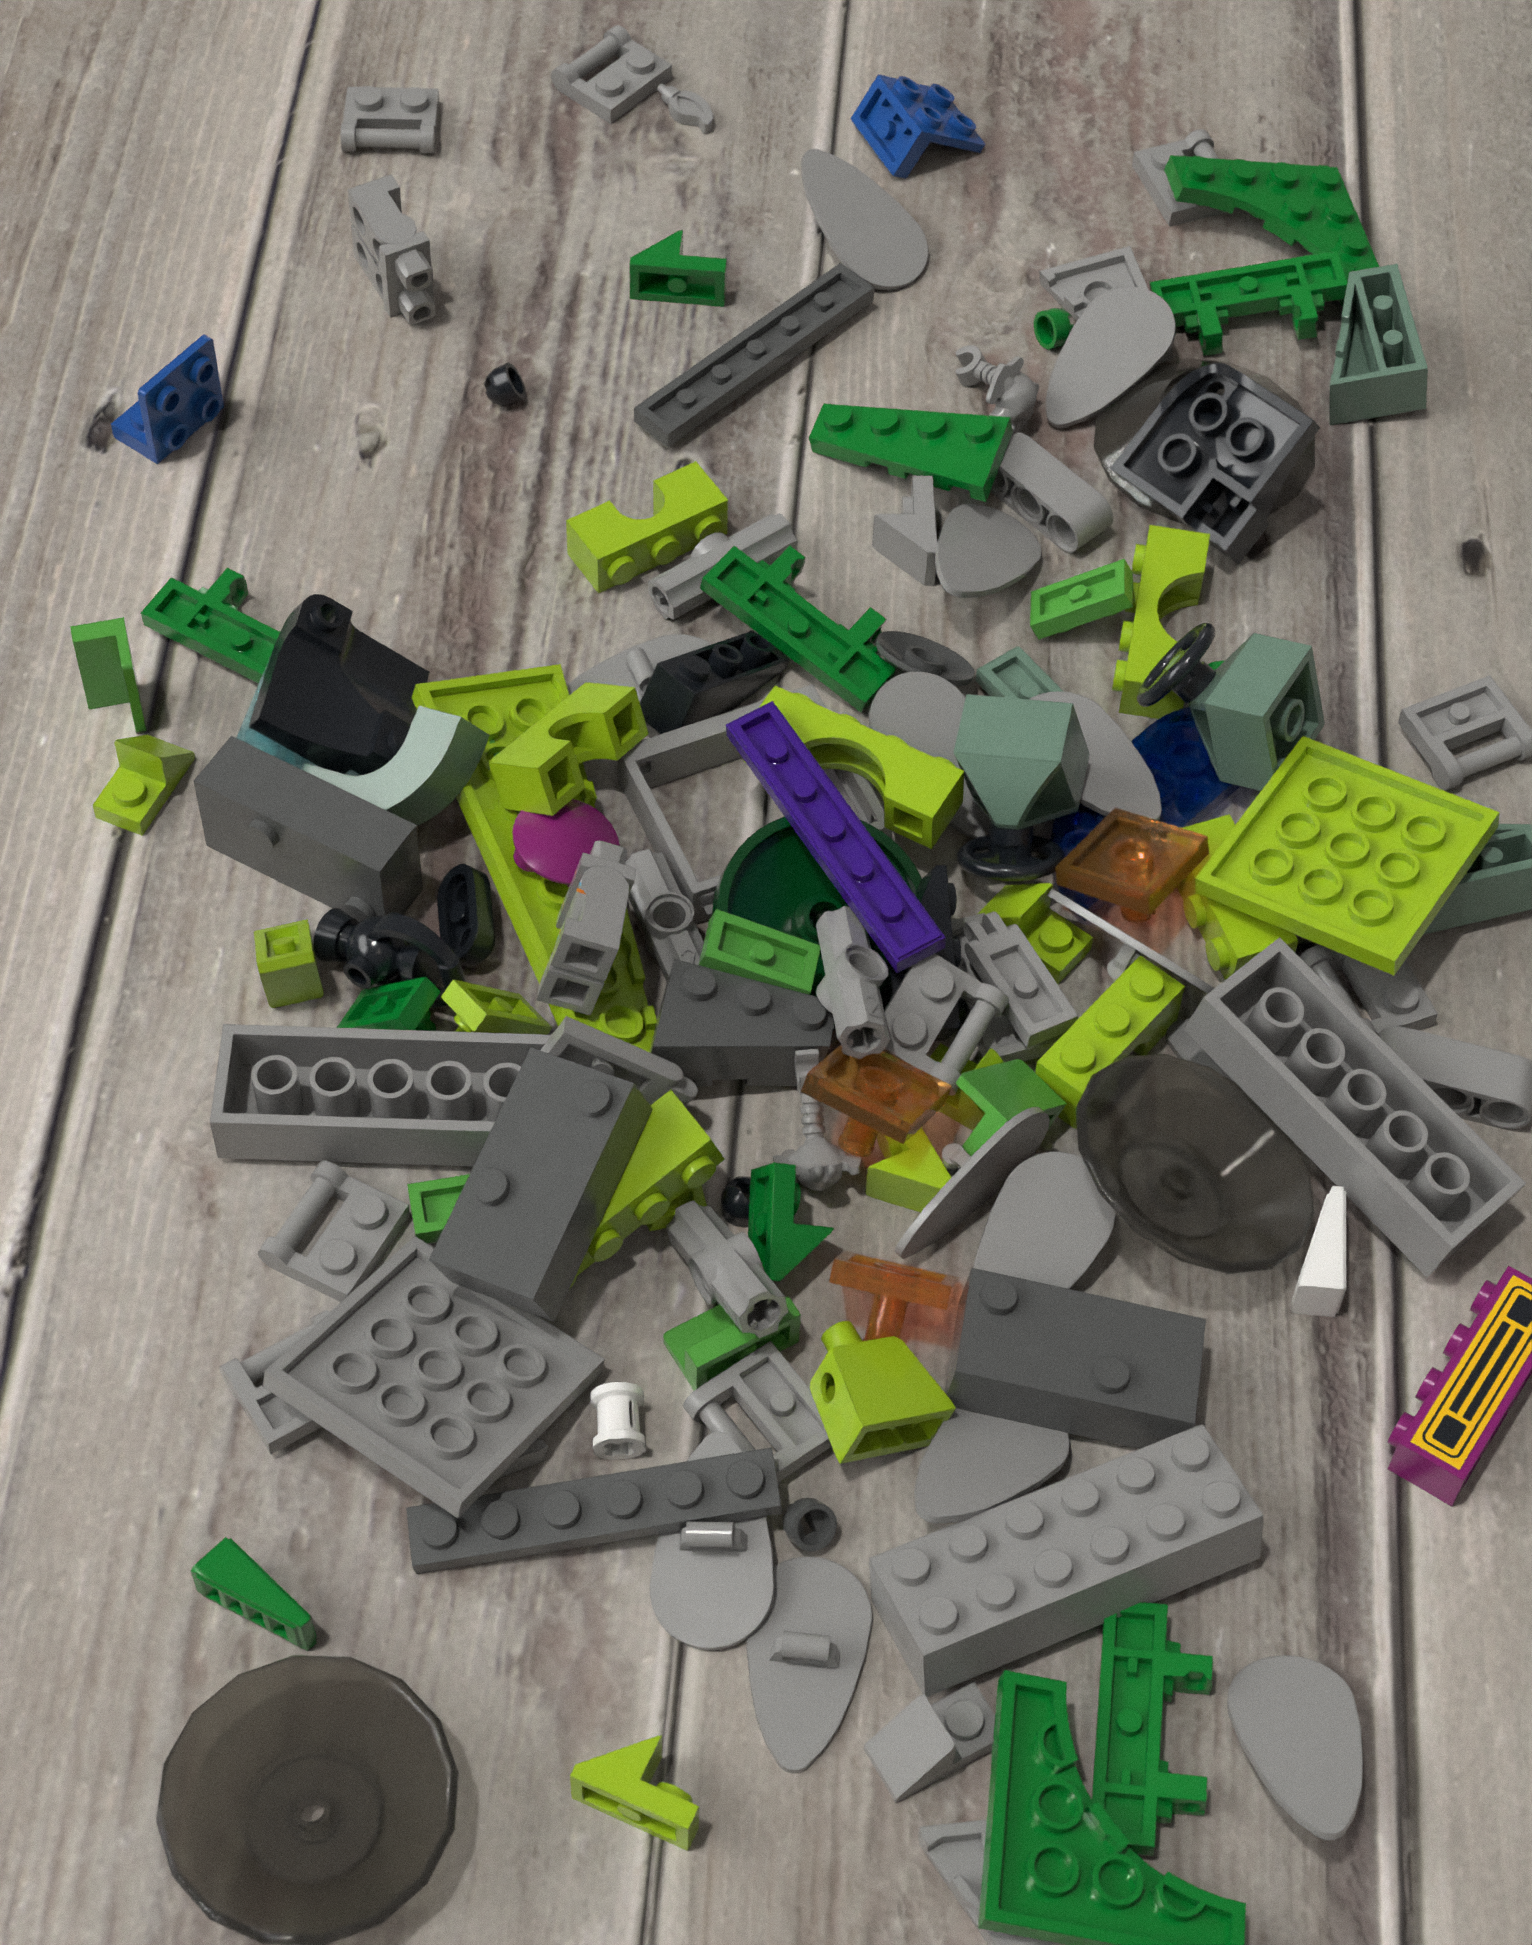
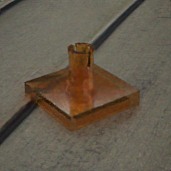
M1115 807L1055 867L1057 885L1120 905L1123 919L1134 923L1144 922L1151 919V914L1154 915L1156 913V908L1209 854L1208 836Z
M840 1045L807 1073L801 1092L847 1115L848 1119L842 1135L839 1136L838 1144L843 1150L852 1155L868 1157L874 1151V1144L879 1132L902 1144L908 1141L946 1104L952 1085L884 1051L880 1054H869L858 1059L843 1054L842 1046Z
M844 1251L834 1259L829 1283L873 1294L863 1341L891 1336L900 1339L908 1303H918L947 1310L955 1299L959 1281L957 1276L849 1251Z

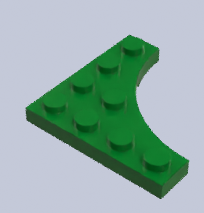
M1170 155L1164 171L1176 202L1207 206L1231 214L1235 207L1258 219L1265 220L1262 228L1278 236L1290 246L1299 242L1305 250L1312 254L1338 250L1347 282L1349 272L1380 267L1337 167ZM1339 299L1342 308L1345 299Z
M1004 1670L998 1679L978 1929L1064 1945H1245L1246 1903L1220 1897L1197 1888L1169 1871L1165 1875L1161 1874L1127 1846L1131 1841L1113 1822L1099 1801L1093 1803L1075 1765L1079 1759L1069 1727L1067 1682Z

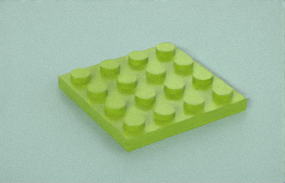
M1302 736L1195 877V893L1395 976L1498 828L1499 812Z

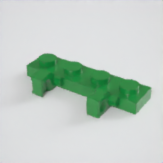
M1337 250L1149 282V290L1159 295L1169 305L1175 319V327L1184 325L1186 333H1198L1202 354L1206 356L1222 353L1223 333L1221 325H1227L1231 317L1279 310L1280 316L1292 314L1293 327L1298 340L1317 337V311L1324 310V302L1345 299L1348 282Z
M734 545L702 578L700 589L862 713L873 701L880 688L893 678L896 671L893 666L877 655L878 649L873 645L878 635L882 633V625L887 619L870 607L848 630L842 624H836L795 592L796 589L791 584L801 574L806 557L792 546H789L769 565L764 560L757 563Z
M229 568L224 570L209 589L202 587L196 590L171 577L141 612L144 626L261 685L273 648L280 634L276 629L238 611V608L248 596L247 583L243 575Z
M1140 1602L1120 1611L1121 1616L1118 1618L1117 1613L1104 1618L1092 1801L1093 1803L1098 1801L1101 1803L1113 1822L1131 1841L1127 1846L1138 1855L1153 1856L1156 1822L1171 1823L1172 1814L1202 1816L1205 1814L1208 1778L1205 1776L1168 1773L1169 1762L1160 1760L1163 1701H1172V1691L1185 1694H1210L1213 1681V1656L1181 1653V1643L1166 1640L1168 1605Z

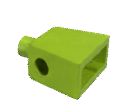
M850 1321L838 1322L822 1334L821 1341L827 1350V1354L810 1381V1391L839 1463L842 1464L929 1446L943 1421L949 1420L956 1407L904 1341L895 1336L863 1341Z

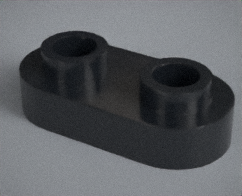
M459 864L446 874L438 890L440 938L459 957L461 966L472 968L485 960L491 954L495 945L489 878L485 873L469 865Z

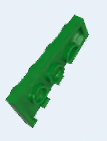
M823 404L810 433L809 441L814 453L862 467H868L872 463L887 467L890 475L904 479L909 474L933 476V487L950 491L955 486L969 490L971 498L986 502L1011 439L1013 428L1010 417Z

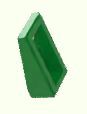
M225 1537L192 1567L191 1575L196 1589L205 1598L306 1651H309L317 1643L311 1615L231 1538Z

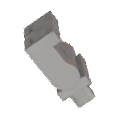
M391 174L348 189L350 220L353 224L351 225L354 257L379 296L384 300L386 312L390 317L403 314L410 325L433 318L436 314L433 299V269L431 267L430 240L424 231L417 233L415 222L409 216L402 213L400 187L393 175Z
M599 840L595 841L590 854H582L557 917L556 928L561 930L540 981L536 1000L591 1015L604 981L619 950L628 896L637 872V868L625 865L627 850L624 847Z

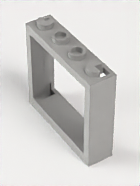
M813 684L790 691L791 693L804 694L813 700L814 703L826 708ZM763 701L642 740L618 760V782L655 853H663L681 894L687 897L693 904L695 924L710 920L715 891L721 875L698 882L650 788L742 758L726 735V724L759 708ZM825 769L826 775L859 820L878 828L892 839V831L884 827V808L868 780L846 770Z

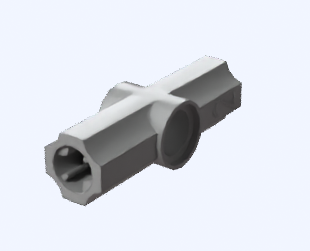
M781 513L777 515L770 514L730 537L723 533L710 534L695 546L688 560L649 580L648 593L652 597L657 611L666 620L669 618L674 620L712 599L700 589L702 578L734 545L757 563L764 560L767 564L771 565L789 546L797 550L798 540L791 529L790 523Z
M650 849L632 853L625 862V865L637 868L635 881L628 898L645 933L646 950L652 958L657 960L667 982L674 959L696 965L699 964L704 942L694 922L693 904L687 897L681 894L663 853H655Z
M843 906L839 910L825 911L816 924L825 976L816 989L817 997L821 1004L833 1014L837 1039L841 1042L843 1054L858 1059L869 1054H880L890 1041L879 987L888 976V967L881 956L871 949L868 932L850 907Z
M691 1201L676 1208L675 1216L666 1225L669 1240L688 1263L692 1278L703 1299L708 1304L718 1301L742 1333L750 1332L756 1334L758 1338H762L777 1331L781 1319L788 1313L785 1296L764 1272L760 1257L749 1237L744 1232L734 1235L711 1206H701L695 1201Z

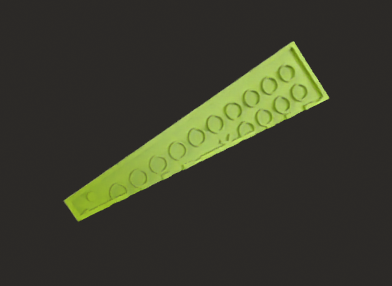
M561 664L416 684L412 695L416 709L418 706H423L460 716L490 735L474 773L465 787L462 788V791L456 796V799L540 985L561 930L556 928V922L569 887L565 884L550 881L536 872L524 871L515 863L513 858L515 846L512 831L515 819L519 813L503 809L488 761L494 757L493 753L501 752L569 696ZM494 739L495 743L490 744L489 741ZM582 762L578 765L585 789L573 799L582 801L595 808L594 804L597 799L593 781H588ZM627 907L619 950L604 981L591 1015L552 1004L548 1005L558 1026L567 1016L649 1052L657 1018L654 1007L648 1006L643 987L645 974ZM702 1185L697 1188H688L670 1202L667 1212L654 1223L647 1225L649 1231L666 1228V1225L675 1216L676 1208L681 1205L695 1201L698 1205L707 1206Z

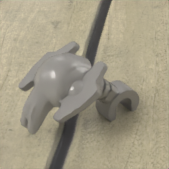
M968 345L957 350L956 356L963 367L956 369L955 374L962 385L972 386L980 381L990 385L986 402L992 405L995 403L996 407L988 416L1010 417L1013 428L1012 435L1017 432L1020 433L1033 414L1039 390L1038 383L1032 382L1027 375L1020 372L1024 364L1023 358L1016 356L1008 364L999 363L996 367L986 361L980 349L976 346Z
M818 1049L795 1051L794 1058L795 1076L802 1107H800L801 1114H803L801 1121L802 1125H804L802 1131L806 1140L797 1151L789 1149L785 1150L781 1155H774L773 1163L796 1165V1175L798 1181L803 1186L815 1191H824L841 1179L842 1171H848L851 1175L860 1173L862 1158L859 1148L847 1149L829 1143L824 1138V1133L826 1132L825 1126H823L824 1116L821 1113L824 1112L823 1105H821L824 1076L823 1070H819Z

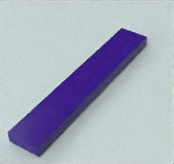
M771 701L726 724V735L896 973L946 948V937L775 703Z

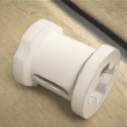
M611 1382L597 1386L591 1391L590 1404L597 1410L598 1435L593 1438V1449L596 1456L608 1460L632 1459L646 1451L645 1436L640 1433L639 1407L644 1403L642 1387L628 1382Z

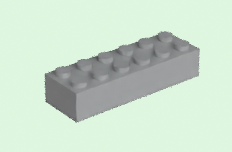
M1280 937L1204 996L1183 1029L1337 1186L1344 1187L1346 1196L1426 1277L1430 1276L1492 1221L1526 1184Z
M223 1024L210 1116V1126L217 1157L230 1159L324 1160L353 1163L474 1166L530 1048L541 1050L551 1035Z
M1200 1424L982 1512L968 1520L957 1522L869 1558L871 1600L921 1692L928 1697L1104 1623V1618L1117 1613L1118 1618L1121 1616L1120 1611L1137 1603H1154L1259 1559L1264 1515L1205 1426Z

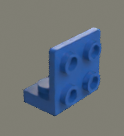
M878 74L850 118L892 176L904 179L908 177L930 142L979 153L985 146L984 141L975 131V123L960 112L953 103L955 98L950 91L938 84H932L931 86L918 84L905 76H899L897 79Z
M205 334L202 335L142 385L137 392L139 400L111 423L113 437L158 465L170 453L180 449L186 440L206 422L212 421L219 414L220 410L224 408L213 339Z

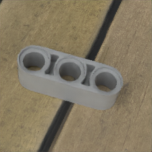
M1019 432L1011 436L991 488V493L1065 552L1073 553L1111 527L1113 523L1111 507L1097 490L1029 436Z
M1388 1027L1381 1030L1378 1034L1461 1119L1509 1130L1520 1129L1527 1126L1530 1122L1532 1115L1531 1060L1516 1054L1406 1027Z

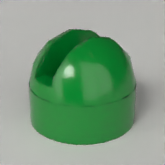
M1051 308L1036 314L1034 318V333L1037 341L1043 348L1052 349L1065 344L1074 324H1070L1071 314L1063 308Z

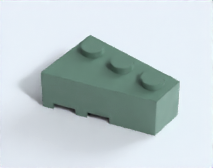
M1398 264L1349 272L1340 335L1336 345L1335 364L1330 380L1329 425L1426 409L1428 367Z
M1498 824V828L1424 934L1532 909L1531 824Z

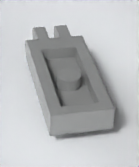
M995 911L983 915L982 920L985 930L977 919L965 922L963 929L969 941L964 946L966 956L984 983L997 987L1008 996L1009 1002L1003 1013L1026 1048L1065 1033L1078 1020V1014L1017 924L1006 927Z
M567 1016L540 1050L632 1082L650 1105L669 1090H672L686 1107L687 1103L691 1102L698 1093L696 1084L683 1076V1072L677 1064Z

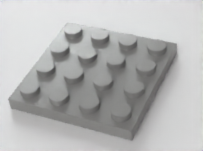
M414 1236L272 1363L264 1372L262 1386L450 1514L459 1518L601 1375L605 1359L538 1315L450 1282L429 1261L434 1248Z

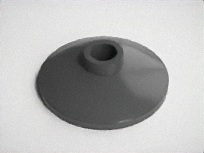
M885 631L877 637L875 644L878 651L888 662L902 671V674L907 672H927L946 679L954 686L967 685L973 680L975 672L971 664L953 650L935 641L900 631Z

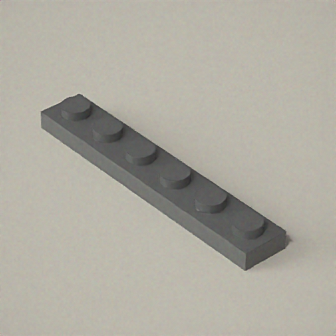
M839 263L634 407V422L669 448L872 303L874 287Z
M772 1447L481 1495L459 1518H456L436 1503L406 1507L411 1561L416 1574L680 1531L686 1527L687 1522H735L783 1514Z

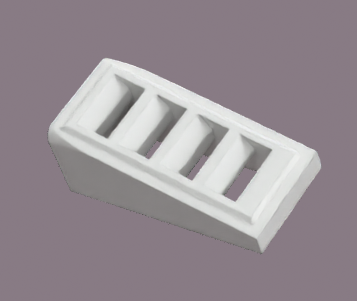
M1332 1186L1330 1193L1326 1195L1292 1298L1291 1311L1296 1314L1335 1317L1336 1313L1339 1312L1346 1291V1191H1344L1342 1186Z

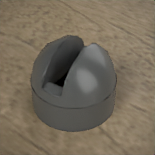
M805 1497L796 1500L787 1507L783 1516V1529L787 1537L801 1549L817 1551L827 1546L833 1539L837 1529V1519L832 1509L817 1499ZM803 1516L812 1532L806 1535L800 1522Z

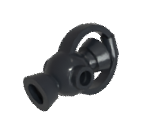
M333 908L324 914L317 925L314 935V951L317 958L324 962L347 961L343 968L344 973L353 984L360 988L368 989L373 984L388 985L421 977H427L436 986L440 978H442L444 987L436 986L441 992L430 1007L439 1008L448 1005L441 996L453 979L466 982L459 957L453 953L450 947L434 931L411 917L391 912L386 916L369 917L359 922L343 910Z

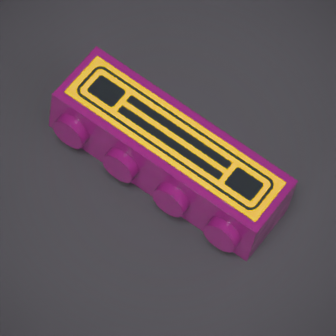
M1509 1265L1497 1284L1489 1280L1485 1281L1470 1307V1311L1477 1314L1470 1328L1459 1323L1443 1351L1444 1355L1451 1358L1443 1372L1434 1367L1430 1369L1415 1396L1416 1399L1423 1402L1415 1417L1404 1412L1387 1441L1388 1444L1396 1448L1388 1470L1451 1507L1532 1374V1278Z

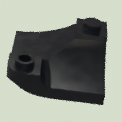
M1224 363L1209 364L1187 374L1169 391L1110 469L1118 477L1158 504L1192 531L1210 534L1209 544L1237 564H1240L1270 525L1267 519L1284 482L1320 427L1312 418L1231 366ZM1225 389L1223 396L1216 394V392Z
M322 594L310 595L292 611L281 629L265 672L249 728L321 768L346 774L349 770H353L360 775L372 773L387 764L404 743L417 711L412 700L415 685L427 683L430 672L359 631L351 622L353 611L328 596Z

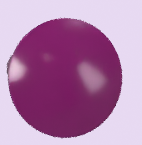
M576 799L569 801L553 816L521 810L513 825L512 835L515 846L513 858L518 867L524 871L536 872L550 881L565 884L568 887L571 884L582 854H590L595 841L600 840L620 846L617 833L610 821L594 807Z

